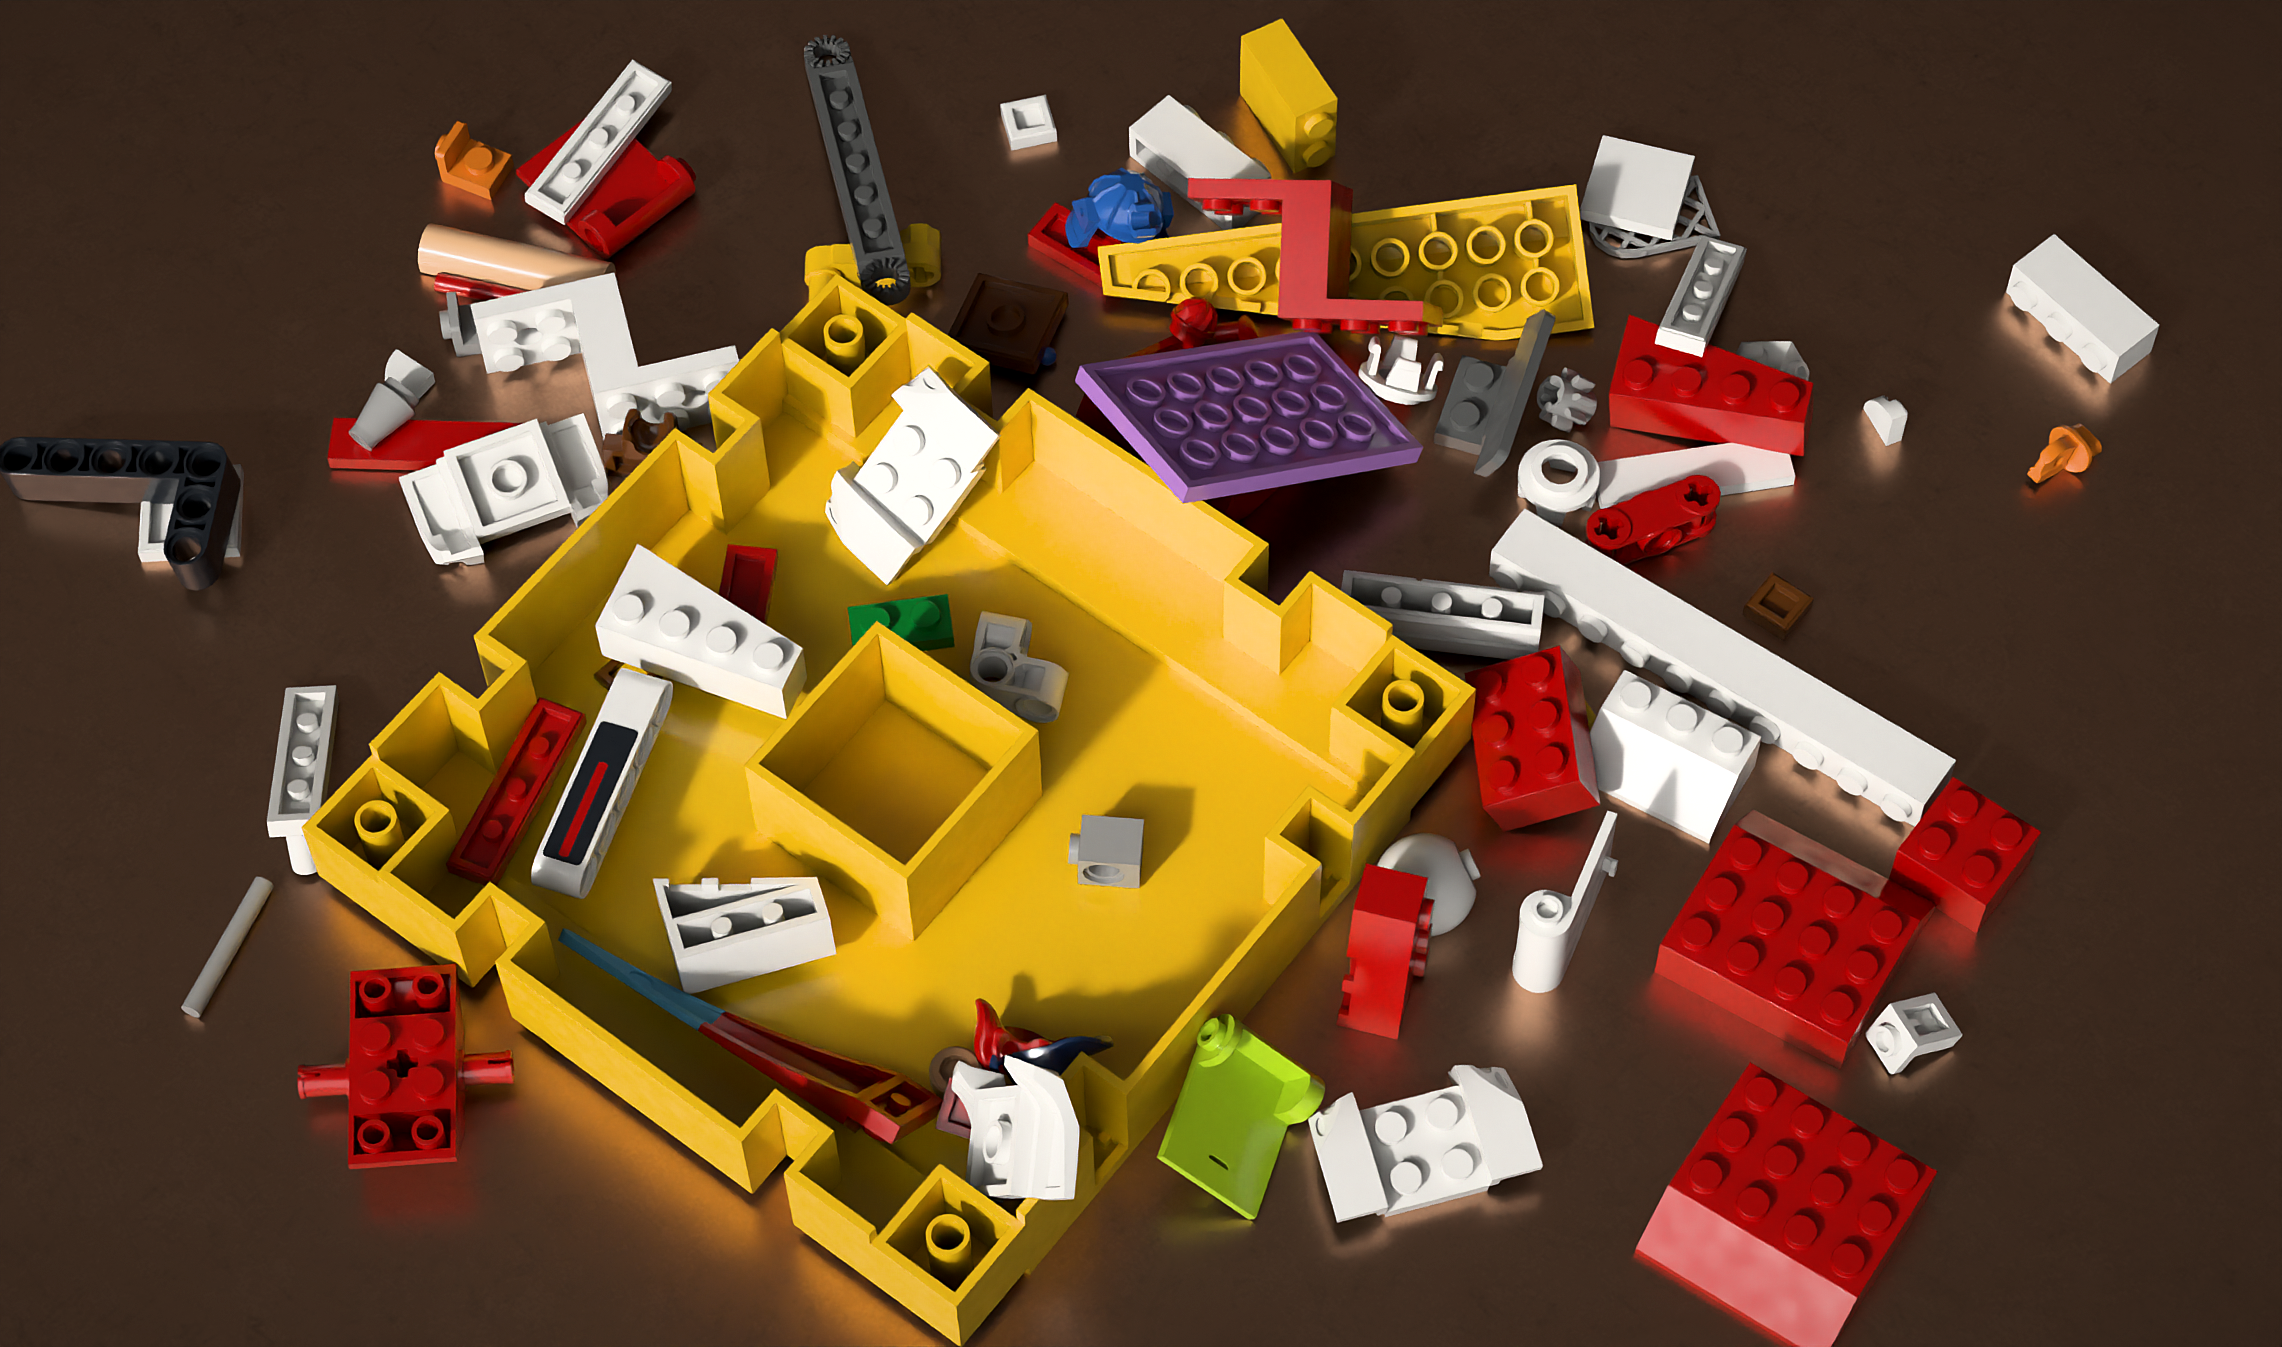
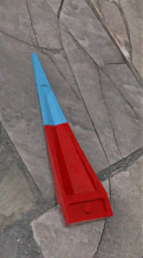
M563 928L558 941L854 1133L862 1127L863 1131L870 1137L893 1144L935 1119L941 1109L943 1099L901 1072L840 1055L767 1029L724 1011L647 974L570 930Z

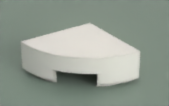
M397 349L387 362L385 381L388 377L396 379L407 387L418 400L435 383L433 372Z
M1885 395L1867 401L1863 409L1885 445L1888 446L1901 441L1908 417V411L1901 402L1896 399L1888 401V397H1885Z

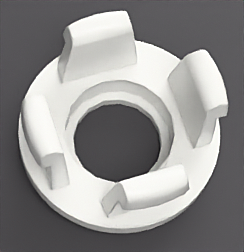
M1395 334L1383 361H1380V339L1374 336L1368 345V349L1371 352L1369 359L1361 364L1359 377L1367 384L1370 391L1377 396L1399 404L1415 405L1420 403V401H1430L1435 398L1438 389L1435 378L1437 372L1443 370L1444 359L1440 353H1435L1425 374H1422L1421 363L1415 361L1418 340Z
M1555 439L1536 444L1525 453L1520 462L1518 470V496L1527 498L1536 506L1537 516L1554 526H1561L1567 512L1581 507L1585 511L1592 509L1600 481L1598 463L1586 448L1572 441ZM1549 461L1551 468L1575 472L1577 468L1578 474L1569 483L1555 484L1544 477L1542 465Z

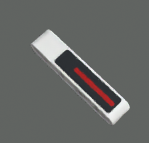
M621 668L618 671L535 856L531 872V883L533 885L579 899H584L588 895L668 713L673 694L672 682Z

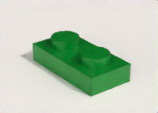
M948 594L848 607L853 646L878 621L921 651L955 647Z

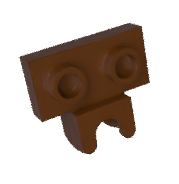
M629 409L626 414L622 435L605 434L602 452L608 476L627 478L674 428L679 430L677 416L674 413L667 412L664 414V421L662 423H650L642 418L639 410Z

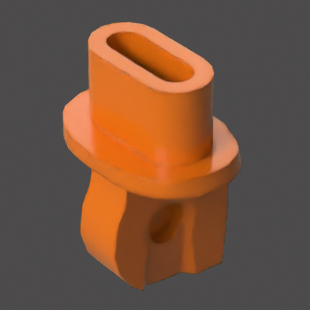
M2080 423L2071 427L2060 425L2051 431L2049 445L2040 453V459L2029 469L2027 475L2038 484L2063 469L2068 472H2082L2090 466L2092 458L2101 453L2102 445Z

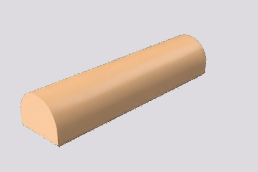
M429 223L426 226L418 250V264L422 273L437 276L440 272L528 291L613 272L616 276L615 265L612 262Z

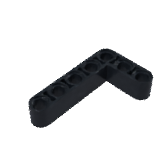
M16 437L5 441L0 446V473L13 494L20 499L141 503L146 501L151 502V504H173L164 542V555L177 578L184 587L195 591L206 589L218 580L222 571L241 487V480L224 448L218 443L202 441Z

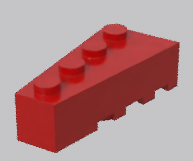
M1629 314L1609 391L1610 427L1721 444L1736 443L1773 452L1804 456L1813 418L1812 382L1710 344L1707 345L1702 357L1655 344L1659 325Z

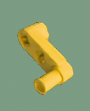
M911 224L899 233L910 274L911 287L930 286L938 282L941 277L942 235L940 230L934 229L928 224ZM850 244L816 246L806 252L804 281L809 286V301L836 274L861 288ZM884 278L875 283H877V287L880 284L882 288H885V285L891 288V284H895L896 280Z

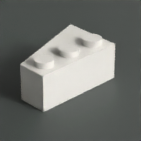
M817 877L751 878V884H720L718 878H702L701 884L671 885L669 878L653 879L661 916L683 992L685 993L701 992L837 954L829 913Z

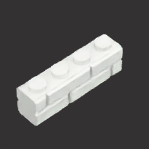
M1344 570L1341 591L1392 623V635L1414 649L1509 660L1538 652L1545 593L1523 591L1520 593L1515 589L1428 579L1417 581L1416 578Z

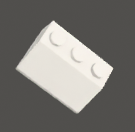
M1624 670L1602 705L1590 732L1598 789L1709 844L1755 767L1761 736Z

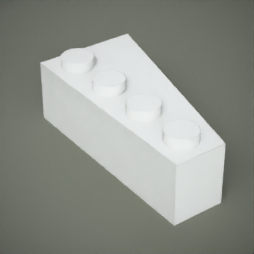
M637 544L595 625L603 656L784 719L788 718L807 680L802 647Z

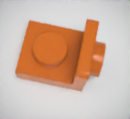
M459 120L456 121L448 134L445 133L440 137L435 148V159L437 160L443 182L489 200L493 199L514 166L512 154L471 139L467 123Z

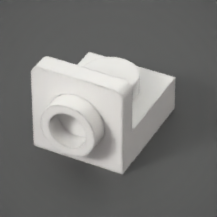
M1936 993L1890 1003L1866 1031L1868 1041L1890 1074L1902 1072L1915 1056L1953 1047L1963 1035Z

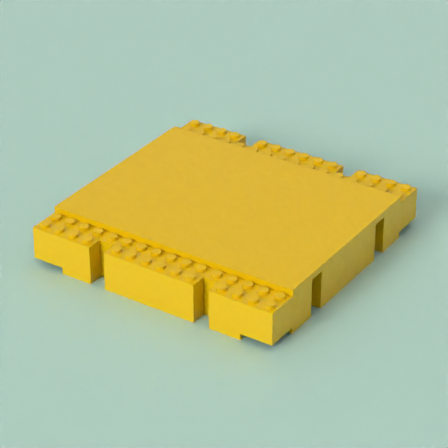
M836 274L780 333L771 328L708 393L717 450L714 453L674 428L474 635L488 689L477 699L445 675L438 672L369 743L372 755L301 828L319 876L440 965L456 964L458 978L472 988L496 964L512 1018L753 1194L786 1155L792 1158L794 1162L784 1172L793 1224L951 1341L962 1347L1024 1272L1029 1275L1179 1097L1198 1045V1033L1204 1023L1222 1014H1230L1241 1022L1362 878L1366 863L1373 865L1409 822L1412 808L1471 739V723L1473 721L1476 689L1392 635V623L1312 571H1309L1280 605H1277L1268 599L1269 543L1202 500L1182 504L1150 466L1030 388L1016 400L998 421L994 420L990 365L987 360L913 312L904 318ZM930 365L1001 436L983 459L984 466L987 468L935 540L931 544L925 545L919 553L913 554L893 583L886 585L842 543L825 513L826 503L832 496L831 482L836 471L850 465L852 461L861 470L903 412L901 406L891 395L901 386L912 381ZM637 544L719 594L728 544L777 549L778 564L767 626L803 648L807 680L788 718L784 719L664 677L663 680L670 681L673 684L672 700L668 713L588 895L584 899H579L533 885L531 883V872L535 856L609 692L594 679V674L611 660V658L602 655L595 625ZM948 594L955 647L921 651L878 621L870 627L854 646L852 645L848 607ZM982 611L1029 620L1032 623V632L1027 657L1055 663L1066 672H1069L1059 716L1053 722L1039 723L1018 717L970 684V662ZM625 663L611 676L615 678L621 668L646 675L648 673L643 669ZM988 677L983 680L988 682H997L1001 679H998L996 677ZM542 697L584 713L587 723L498 885L495 886L489 881L486 886L449 873L446 863L530 712L537 704L538 698ZM1082 815L1144 819V844L1139 889L1078 884V865L1068 864L1070 834H1080ZM817 877L829 913L837 954L690 995L731 1014L810 1045L901 1072L934 1094L935 1092L931 1088L929 1067L934 1056L941 1050L954 1046L964 1047L975 1053L974 1037L977 1024L975 1000L979 998L986 1000L993 1006L1002 1025L1027 1029L1049 1040L1056 1041L1064 1037L1110 1036L1114 1043L1113 1047L1090 1057L1081 1051L1061 1075L1080 1127L1074 1199L1043 1200L1015 1198L1003 1199V1203H994L965 1182L970 1139L935 1129L939 1113L935 1119L893 1144L870 1137L863 1131L862 1127L856 1133L852 1132L558 941L563 928L574 932L647 974L683 991L661 916L653 879L669 878L671 885L701 884L702 878H718L720 884H751V878ZM1004 1075L1006 1086H1014L1009 1077Z

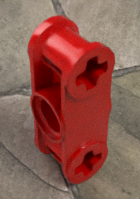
M1692 475L1659 489L1642 492L1629 500L1608 508L1599 509L1592 513L1587 520L1586 534L1588 538L1584 543L1624 566L1648 556L1660 555L1675 546L1704 537L1711 533L1716 524L1717 514L1715 510L1719 505L1721 496L1719 486L1707 476Z

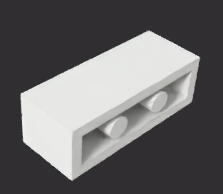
M1167 95L1129 127L1130 156L1223 230L1241 228L1259 213L1250 211V207H1244L1243 215L1241 216L1216 215L1214 211L1202 210L1203 203L1188 198V178L1271 179V174L1267 167L1260 160L1249 158L1235 147V144L1228 135L1221 131L1216 132L1208 126L1192 107L1181 105L1170 95Z
M2055 234L2013 265L2006 293L2011 296L2015 305L2033 315L2045 326L2047 332L2055 340L2066 344L2081 358V361L2089 370L2098 372L2110 384L2151 352L2160 325Z

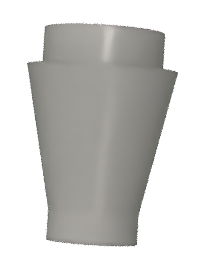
M388 377L383 384H376L355 425L348 433L358 444L372 451L380 441L415 415L413 409L417 406L419 400L402 383L392 377Z

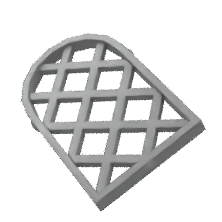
M1698 175L1690 177L1683 204L1685 203L1699 211L1693 220L1679 215L1677 222L1687 226V229L1681 237L1673 234L1672 241L1657 244L1661 238L1653 237L1648 244L1634 237L1637 232L1630 231L1627 234L1615 227L1588 222L1589 233L1596 246L1607 254L1619 258H1639L1696 246L1701 236L1720 240L1719 230ZM1694 188L1696 189L1700 202L1692 198H1689V195L1691 194ZM1704 214L1710 229L1698 224ZM1595 226L1603 230L1600 236L1597 233ZM1693 230L1704 234L1689 238ZM1609 233L1624 240L1619 248L1611 246L1604 241ZM1630 243L1640 247L1637 249H1626Z

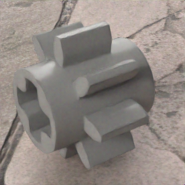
M1569 368L1563 369L1561 377L1549 375L1542 382L1537 392V403L1542 409L1539 418L1567 433H1570L1573 423L1585 425L1592 418L1597 407L1596 395L1591 391L1595 385L1594 381L1582 377V374Z

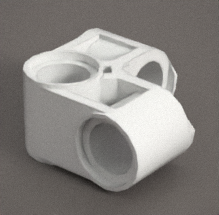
M982 611L970 662V684L1018 717L1039 723L1053 722L1059 716L1069 672H1066L1055 663L1027 657L1032 632V623L1029 620ZM988 677H996L1001 680L997 682H988L983 679Z

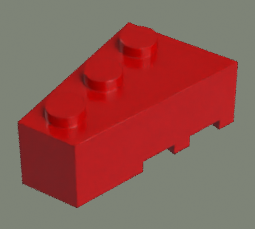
M1366 863L1353 909L1346 956L1351 957L1350 974H1345L1341 991L1344 992V996L1338 1012L1336 1025L1398 1039L1414 975L1424 977L1430 954V947L1428 945L1433 926L1431 919L1435 900L1426 898L1427 877Z

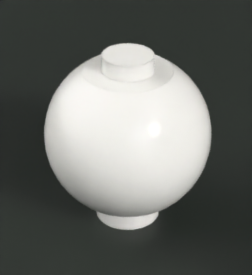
M1418 833L1406 836L1392 844L1377 864L1380 867L1428 878L1426 898L1435 900L1431 923H1433L1431 936L1441 935L1454 929L1466 918L1472 909L1477 893L1473 880L1481 877L1480 871L1469 848L1459 852L1455 842L1444 836L1432 833Z

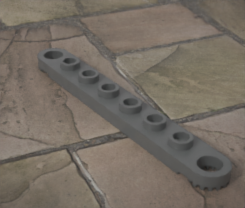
M823 35V39L815 37V41H809L808 46L806 45L804 48L805 69L861 288L884 305H894L900 303L909 295L911 290L910 274L850 47H848L847 41L844 42L841 37L839 39H836L834 35L831 38ZM821 56H837L836 59H832V63H830L829 60H826V63H824V60L822 59L819 62V57ZM884 278L896 280L895 284H891V288L888 285L882 288L880 284L877 287L875 282Z

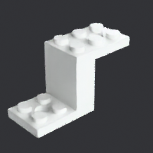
M614 272L470 304L487 374L498 371H514L521 366L547 360L559 361L569 355L582 353L603 441L606 433L622 435L626 414L629 409L633 408L639 410L642 418L650 423H662L665 413H674L677 416L679 431L681 432L687 428L712 423L708 393L739 362L734 345L638 367Z

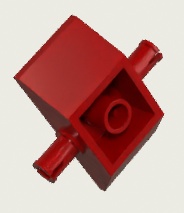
M456 964L350 971L349 1057L346 1058L345 1063L299 1065L298 1075H301V1077H297L301 1099L333 1095L348 1096L349 1169L457 1162L465 1135V1091H467V1086L501 1083L514 1084L515 1075L512 1071H515L512 1049L502 1052L465 1054V1037Z

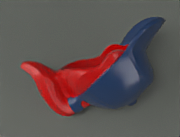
M981 998L975 1000L977 1024L974 1037V1051L977 1061L981 1064L983 1070L1007 1075L1014 1085L1018 1084L1004 1066L1005 1055L1038 1067L1056 1071L1061 1076L1081 1051L1090 1057L1114 1046L1112 1038L1106 1035L1064 1037L1054 1041L1027 1029L1004 1026L1001 1024L995 1009L990 1003Z

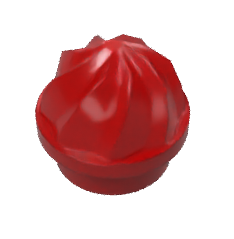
M1191 297L1190 299L1183 300L1178 306L1173 308L1171 312L1173 320L1169 325V330L1176 338L1186 344L1200 347L1206 339L1214 336L1218 315L1214 306L1207 299Z

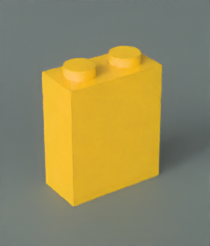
M1283 18L1242 35L1240 56L1241 96L1293 173L1308 167L1322 165L1330 157L1335 156L1337 97Z

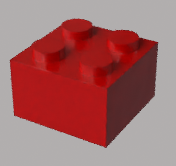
M1952 777L1898 848L1889 879L1936 903V909L1977 934L2032 861L2041 831L1955 777Z

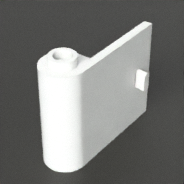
M1607 811L1571 897L1552 890H1539L1527 896L1520 908V923L1512 971L1515 980L1524 989L1535 993H1544L1553 990L1562 981L1606 874L1609 872V876L1614 877L1617 870L1618 860L1610 858L1617 813Z

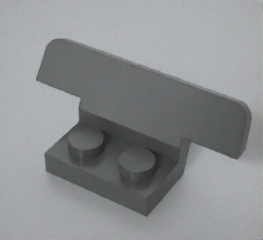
M1545 309L1527 318L1516 352L1509 359L1507 367L1465 355L1461 356L1434 432V443L1479 455L1473 474L1489 476L1505 462L1509 455L1555 322V315Z

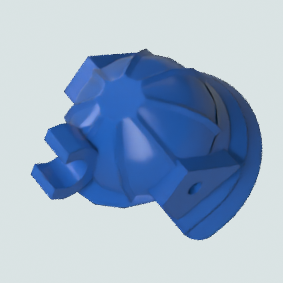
M1121 167L1114 172L1093 180L1088 188L1087 198L1072 201L1074 209L1068 215L1065 224L1066 236L1072 248L1087 247L1098 227L1108 236L1127 243L1139 244L1153 238H1169L1166 228H1169L1174 216L1170 192H1162L1158 186L1154 185L1145 176L1144 172L1139 173L1133 170H1125Z

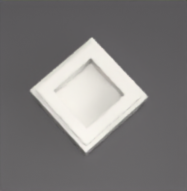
M1046 95L1000 104L1001 116L1011 151L1057 141V131Z

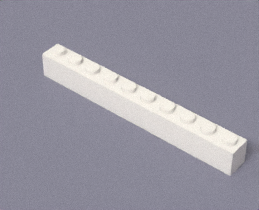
M1523 509L1492 549L1489 576L1494 578L1501 588L1515 589L1520 593L1523 591L1545 593L1543 612L1548 616L1560 617L1577 627L1587 639L1597 643L1602 642L1619 652L1631 665L1639 668L1644 667L1660 676L1673 690L1680 693H1689L1704 702L1714 714L1722 718L1733 719L1751 732L1761 736L1762 742L1767 744L1773 743L1792 754L1795 760L1802 766L1812 770L1817 769L1836 780L1838 785L1846 792L1856 796L1861 795L1877 804L1890 818L1900 822L1905 821L1915 827L1949 783L1956 762L1952 757L1529 510Z

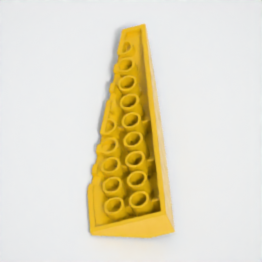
M1576 184L1352 213L1349 299L1424 301L1442 307V327H1428V333L1493 341L1518 339L1521 337L1527 318L1542 309L1555 315V322L1550 334L1594 329ZM1282 223L1147 240L1139 244L1123 243L1097 247L1103 295L1179 304L1191 297H1200L1207 299L1217 309L1278 315Z

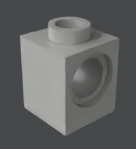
M1082 815L1080 834H1070L1068 864L1078 865V884L1139 889L1144 844V819Z

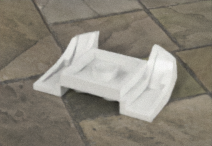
M930 365L912 381L901 386L891 395L901 406L903 412L861 470L852 461L850 465L836 471L831 482L832 496L826 503L825 513L842 543L886 585L893 583L913 554L919 553L925 545L931 544L986 471L987 468L984 466L983 459L1001 436Z
M583 413L547 425L546 421L539 424L537 419L456 446L443 451L444 457L436 459L435 465L399 477L420 536L434 562L442 565H449V563L464 562L467 565L484 563V553L480 544L571 513L578 528L613 492L608 474Z
M1005 1055L1004 1066L1018 1084L1006 1086L1003 1074L971 1067L962 1061H958L953 1071L951 1088L964 1104L971 1123L965 1182L994 1203H1003V1199L1015 1198L1043 1200L1074 1199L1080 1127L1064 1081L1058 1072Z
M1454 1065L1452 1070L1448 1072L1453 1087L1360 1111L1353 1092L1337 1099L1333 1104L1313 1113L1308 1118L1337 1223L1373 1213L1377 1215L1384 1214L1385 1217L1484 1192L1488 1190L1489 1186L1499 1184L1500 1180L1541 1170L1543 1164L1523 1102L1506 1070L1498 1067L1476 1068L1473 1065Z

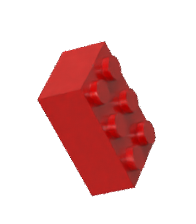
M1560 645L1464 673L1466 683L1476 689L1471 725L1482 806L1504 832L1600 805L1581 672Z

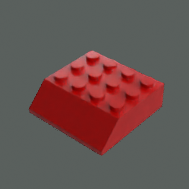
M1751 810L1733 825L1660 943L1655 972L1841 1070L1933 914L1937 904L1755 810Z
M1750 1062L1667 1186L1636 1246L1635 1253L1791 1347H1834L1927 1201L1938 1171Z

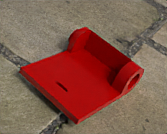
M584 119L516 169V175L529 188ZM634 138L566 224L598 256L608 260L695 193V172L680 157L675 159L670 155H665L658 161Z

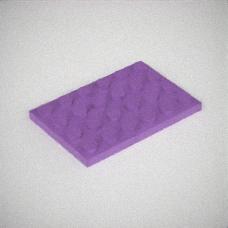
M1301 331L1080 365L1075 379L1080 388L1182 504L1416 463L1423 449V446L1317 333Z

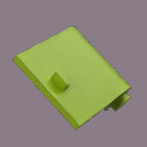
M1222 1014L1205 1022L1198 1033V1045L1157 1158L1247 1219H1255L1288 1125L1301 1123L1313 1115L1323 1100L1325 1082L1317 1074L1232 1015Z

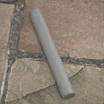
M255 877L181 1007L187 1014L193 1017H200L274 888L273 884L267 879Z

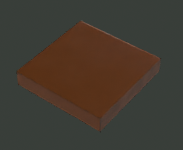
M978 273L948 336L987 360L991 365L1036 374L1045 351L1049 347L1069 305L1068 293Z

